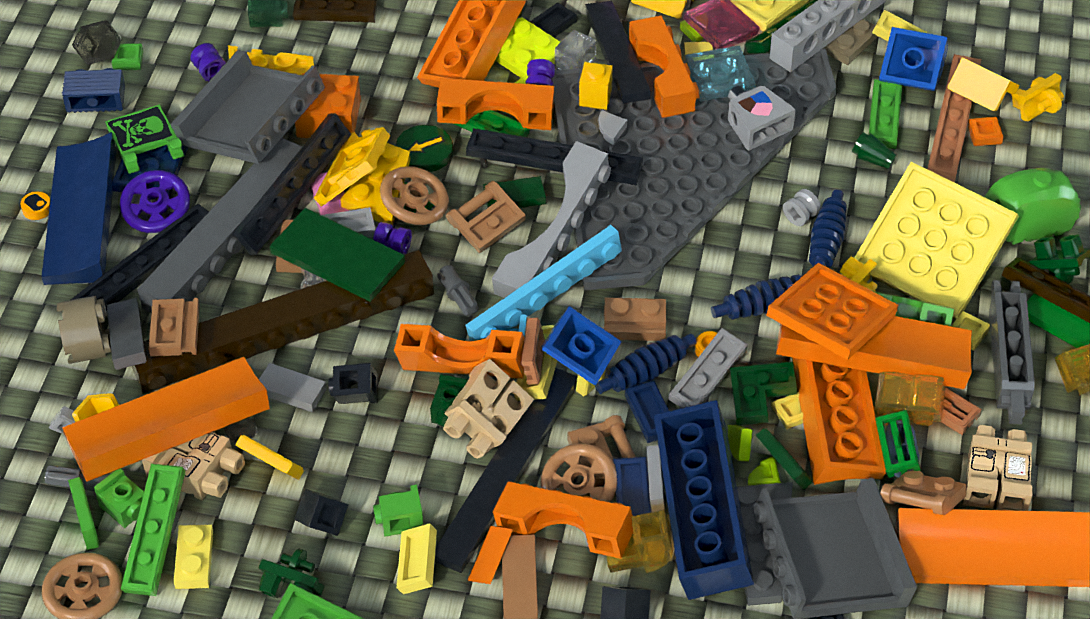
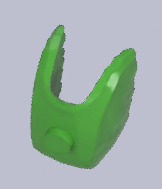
M1049 168L1028 169L1007 175L994 183L984 196L1018 213L1019 217L1006 238V241L1011 242L1013 245L1024 240L1029 242L1037 241L1042 237H1051L1053 234L1054 236H1060L1065 232H1069L1076 220L1079 219L1082 207L1078 193L1073 188L1068 177L1062 171Z

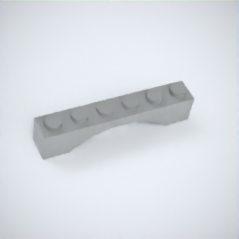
M578 141L575 142L562 163L566 190L562 206L556 218L536 240L505 256L492 277L495 295L502 298L507 297L556 263V258L560 251L564 252L568 247L570 234L573 229L580 227L585 209L588 205L592 206L598 193L597 189L600 184L606 183L610 176L611 167L608 162V153Z

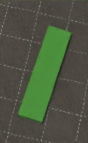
M151 464L122 581L121 590L124 593L157 595L186 472L183 467Z

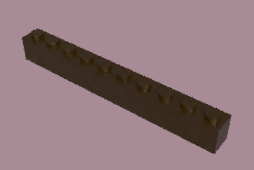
M419 250L404 254L405 263L371 302L326 280L200 322L198 326L197 355H192L191 352H182V355L150 356L149 340H146L144 344L147 362L134 365L132 369L142 393L157 390L163 386L188 379L242 357L249 359L254 355L278 349L302 339H308L316 334L337 329L343 325L366 319L387 310L396 309L399 306L417 300H423L434 295L433 274Z

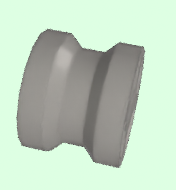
M807 189L799 190L794 198L787 200L783 204L785 216L796 226L805 225L809 221V217L815 216L821 209L818 198Z

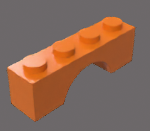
M662 15L630 21L629 41L637 60L653 63L664 70L654 81V100L662 118L694 112L696 99H699L698 85L696 82H692L689 66L682 61L681 49L673 41L671 27L666 26Z
M440 78L437 97V122L466 124L478 113L498 110L513 115L518 119L523 128L551 130L554 109V86Z
M400 325L394 352L403 370L469 375L475 366L491 359L510 378L523 379L525 366H522L521 362L524 346L522 332L491 330L490 334L484 339L463 341L445 336L430 325ZM486 372L489 376L496 377L494 374Z
M508 481L493 510L497 527L513 529L511 535H534L537 531L550 525L568 524L579 528L585 533L590 552L620 559L635 530L631 507L618 502L600 501L589 496L581 497L567 494L559 490L533 487L526 483L518 484Z

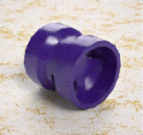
M210 43L198 45L190 56L193 65L199 69L201 76L208 82L226 64L214 45Z
M545 59L531 60L527 64V76L529 78H527L525 84L554 86L551 79L555 75V65Z
M380 222L375 230L373 240L401 254H407L411 244L412 231L403 227L396 229L389 223Z

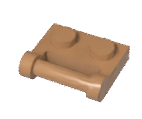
M491 181L485 185V190L463 206L446 213V218L480 254L524 222L526 215L495 181ZM491 199L497 201L469 222L465 220L466 217Z
M613 415L602 423L567 432L569 445L578 443L594 445L606 452L612 460L613 456L604 438L613 436L622 458L636 457L623 430L625 424L619 415ZM581 456L578 465H585L591 468L594 460ZM596 474L595 487L605 485V475Z
M907 471L892 484L885 483L882 486L880 495L883 503L892 505L898 502L932 509L935 514L946 515L966 497L967 484L955 482L950 477L935 478L925 476L920 471Z

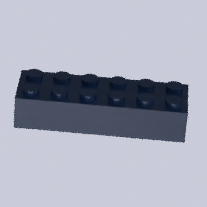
M714 400L654 415L678 576L688 600L754 585L726 423L718 401Z

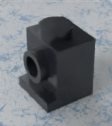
M371 363L333 366V377L329 378L328 388L330 396H333L338 404L378 403L377 372ZM358 384V388L350 389L353 385Z

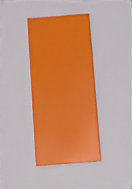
M490 526L468 581L491 584L513 529Z

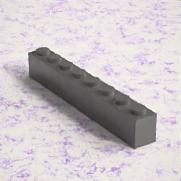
M281 138L260 164L254 163L138 288L142 309L152 313L153 300L184 299L186 302L192 301L197 294L203 292L212 277L220 273L231 256L238 253L241 249L242 244L233 232L302 146Z

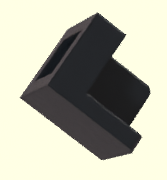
M305 488L295 520L309 528L338 536L349 504Z
M603 586L600 619H649L651 590L629 586Z

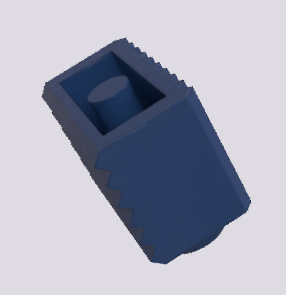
M106 68L104 70L87 71L78 69L76 71H65L62 96L66 112L76 113L78 111L81 113L84 111L87 113L94 110L96 112L100 110L102 112L105 110L109 112L111 110H123L125 81L122 69Z

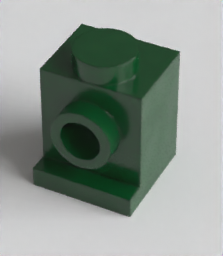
M440 374L439 384L430 407L431 423L444 427L448 419L444 413L452 405L454 399L469 379Z

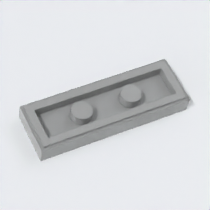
M721 328L670 392L668 400L681 408L705 403L729 373L730 367H733L747 350L748 344Z

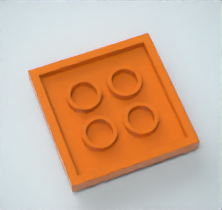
M817 263L768 306L766 316L848 360L896 315L899 305Z

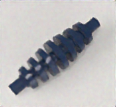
M834 190L831 197L824 200L812 227L809 262L813 267L820 263L830 268L844 239L847 205L843 201L844 193L841 190Z
M799 274L792 275L791 278L785 276L780 277L779 280L773 278L768 279L767 282L762 280L758 281L756 286L751 284L745 290L740 289L734 295L729 294L725 296L722 304L712 306V316L718 318L727 315L731 320L739 319L740 316L743 318L750 317L751 314L754 316L762 315L763 311L767 314L768 306L798 281L801 276Z
M691 333L682 338L672 335L667 337V339H661L656 341V343H650L645 345V347L637 348L634 353L628 354L625 359H621L615 366H611L606 370V378L598 381L595 385L597 391L600 394L610 389L620 392L625 390V388L657 378L668 367H672L677 361L686 357V349L696 345V338Z

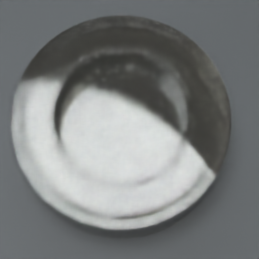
M248 417L224 427L226 437L230 439V442L237 443L241 435L253 438L257 435L258 429L255 419Z

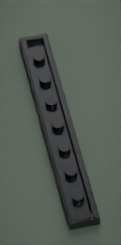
M555 368L546 399L533 400L506 436V439L494 454L436 546L435 563L459 573L463 572L495 520L493 510L507 482L518 483L576 389L578 376Z

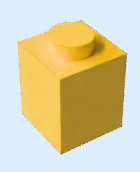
M584 62L579 81V106L607 110L612 92L613 65Z

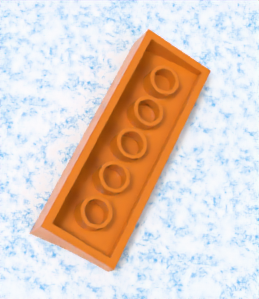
M459 0L417 76L422 84L438 88L440 78L484 81L527 0Z
M894 316L847 360L780 324L776 354L965 390L972 374V330Z
M242 357L62 428L86 482L266 411L270 409L267 389L256 377L245 357Z
M792 357L801 412H803V425L814 485L848 479H882L886 474V468L875 420L867 371Z
M898 509L895 533L915 583L1090 587V512L952 509L946 515H939L933 513L932 509Z

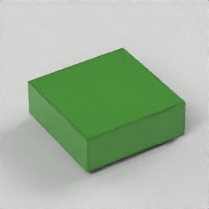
M142 43L114 44L112 68L115 70H141L143 57Z

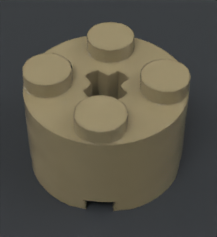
M90 296L58 302L57 312L63 311V319L58 320L65 355L70 354L68 363L73 364L107 357V353L111 352L109 329H104L103 326L105 317H107L104 299Z

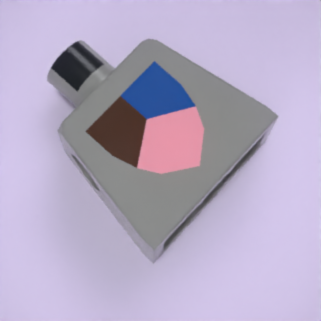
M737 85L730 90L728 94L730 99L728 121L748 151L793 130L795 109L765 86H758L750 91H746L742 86Z

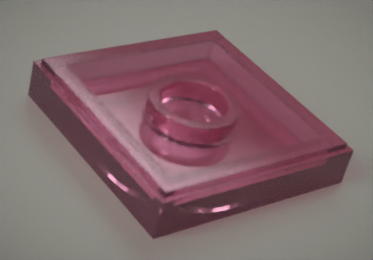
M709 0L685 11L683 19L719 52L756 36L760 29L757 24L730 0Z

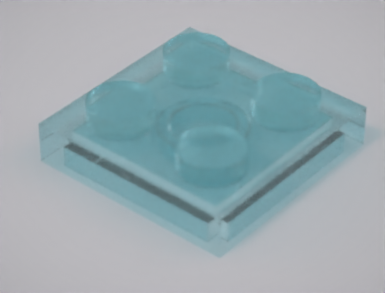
M740 46L685 55V63L689 66L692 82H696L698 85L700 101L728 97L730 90L737 85L742 86L746 91L756 88V83Z

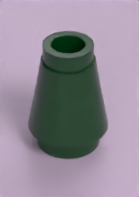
M862 132L852 149V153L857 155V159L885 167L888 170L897 157V154L892 152L891 149L871 133L868 135Z

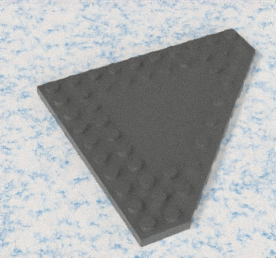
M821 49L792 72L769 59L770 53L682 60L683 63H687L689 66L692 82H696L698 85L699 99H696L694 112L662 118L654 100V81L664 70L653 63L639 64L651 90V99L623 103L612 78V92L607 110L579 106V81L583 68L556 70L551 80L554 84V112L559 142L574 145L578 141L598 150L643 158V166L637 186L608 180L606 183H601L597 189L598 193L592 206L588 205L585 209L580 227L578 229L574 228L576 246L578 248L612 225L619 232L622 252L617 254L614 259L607 261L594 270L591 275L582 279L584 290L645 285L835 96L836 84L826 49ZM737 85L742 86L746 91H750L758 86H765L795 109L793 130L748 151L728 121L730 101L728 94L730 90ZM602 110L627 120V128L614 145L608 143L599 130L598 119Z

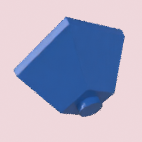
M892 27L879 81L935 91L942 76L947 56L948 37Z
M569 306L541 347L544 352L593 385H596L622 341Z

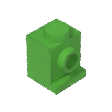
M120 468L97 484L94 489L99 506L122 527L126 528L138 519L144 491L125 476L124 471Z
M417 484L410 485L411 491L392 492L388 495L378 496L379 504L373 505L376 525L382 524L384 537L398 535L402 531L423 525Z

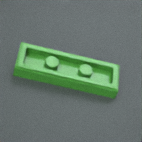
M874 79L868 135L871 133L888 148L896 149L902 85Z

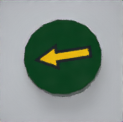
M433 125L413 126L403 131L396 141L397 147L410 151V167H418L428 172L437 171L446 166L453 154V142L450 135L444 129Z

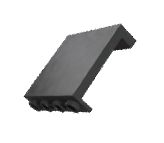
M237 50L174 119L171 126L176 136L181 140L182 146L260 164L325 89V86L316 66L312 65L303 76L254 66L246 51Z
M874 478L861 479L857 491L849 493L771 500L767 488L761 490L758 501L753 506V515L755 521L760 523L762 528L764 547L770 551L773 560L774 576L779 578L781 582L783 602L786 606H789L793 619L908 607L917 589V585Z

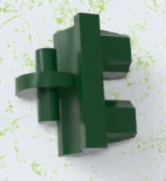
M1069 235L1060 239L1062 250L1056 249L1054 237H1042L1034 242L1036 257L1030 260L1029 263L1039 269H1049V274L1067 284L1073 281L1074 276L1080 274L1079 267L1082 265L1083 260L1090 259V248H1083L1079 235Z
M300 548L296 549L292 556L285 553L282 554L280 562L289 565V567L265 559L261 560L258 567L263 572L259 590L273 598L279 597L284 583H292L312 594L320 596L325 586L319 583L318 578L302 573V571L312 573L315 564L306 561L307 551Z

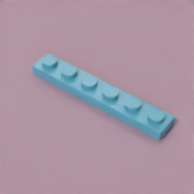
M612 225L608 226L466 324L469 340L477 341L484 339L490 334L491 330L508 331L512 327H516L520 324L521 314L528 317L535 311L542 309L548 302L558 295L565 293L578 281L591 275L601 265L614 259L617 254L622 252L618 230Z

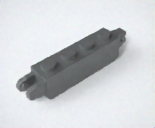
M993 280L989 320L997 408L1007 409L1009 424H1022L1025 410H1029L1035 384L1027 297L1025 292H1021L1019 281H1012L1009 292L1002 291L1000 281Z

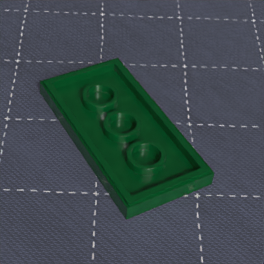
M304 208L269 246L271 254L370 302L405 263L404 254L307 208Z

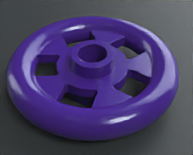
M164 170L147 171L136 176L126 185L120 197L122 217L132 228L144 233L161 232L188 211L190 205V193L185 182L176 174ZM159 182L160 187L147 189V184ZM174 188L178 196L170 199L166 191ZM134 194L141 195L140 204L132 203ZM159 198L156 202H150L152 199ZM168 207L173 209V213L165 219L161 216ZM142 211L151 215L148 221L138 217Z

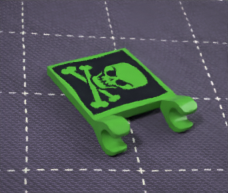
M160 105L105 121L109 133L112 132L114 143L129 174L140 171L136 154L167 145L173 160L184 157L181 149V140L176 136Z

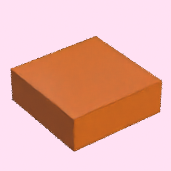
M997 117L969 119L968 129L974 146L1002 144L1003 134Z

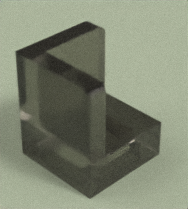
M107 20L80 26L72 46L84 62L90 65L113 59L122 39Z

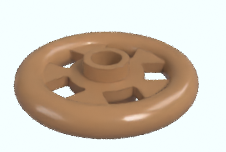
M410 166L396 168L390 171L381 182L380 196L383 204L393 216L403 222L414 225L431 224L441 219L448 209L449 197L445 186L435 175L424 169ZM411 178L412 181L403 184L402 179ZM426 184L432 188L433 193L428 194ZM392 190H399L400 198L393 197ZM428 202L436 206L432 211L425 208ZM404 205L416 209V213L404 209Z
M584 443L568 445L555 452L545 464L541 475V488L556 490L563 485L568 494L581 497L590 494L593 499L611 503L617 489L616 467L611 457L594 445ZM581 456L594 460L591 468L585 465H578ZM566 462L571 467L561 477L556 471ZM596 474L605 475L604 487H595ZM581 475L584 477L581 484H573L576 476Z
M97 553L70 555L57 562L46 574L42 584V599L48 611L58 619H98L110 612L118 603L122 595L123 576L118 566L106 556ZM80 566H93L92 572H78ZM62 576L69 577L65 587L57 585ZM108 576L110 585L100 587L98 578ZM80 583H87L84 587H77ZM65 596L74 601L69 608L60 603ZM98 596L101 601L98 604L88 608L84 603Z

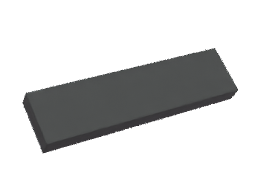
M137 298L107 305L112 361L115 369L118 370L147 362L140 307Z

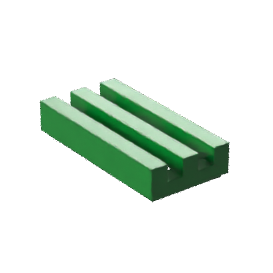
M907 410L875 417L888 478L895 477L894 473L901 472V475H903L910 469L920 471ZM902 419L911 459L909 461H905L897 425V420ZM890 422L898 459L896 464H892L884 423Z

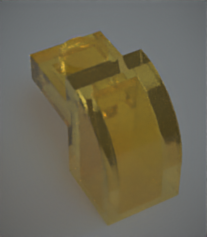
M665 510L632 516L633 534L622 558L607 556V564L611 573L644 566L646 573L662 568L672 558L673 549L670 527Z

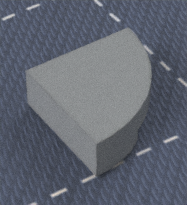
M602 110L599 114L598 126L603 134V138L608 143L614 145L627 128V120Z
M63 406L52 419L49 428L56 432L64 433L62 427L75 423L72 416L74 411Z

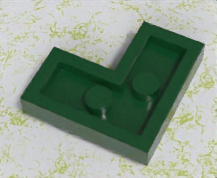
M793 362L730 367L736 425L768 423L766 397L797 394Z

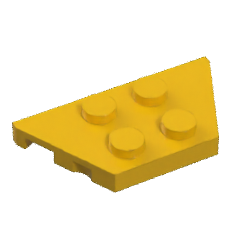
M384 127L364 130L361 133L363 137H358L355 132H351V136L339 150L314 196V199L320 206L325 205L360 178L371 174L377 168L376 163L385 152V145L390 138V134Z

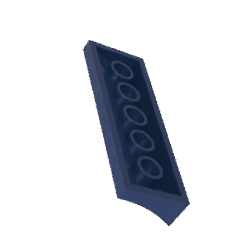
M112 132L84 143L57 146L41 276L43 285L93 283L105 274L113 195L111 184L114 179L116 147Z

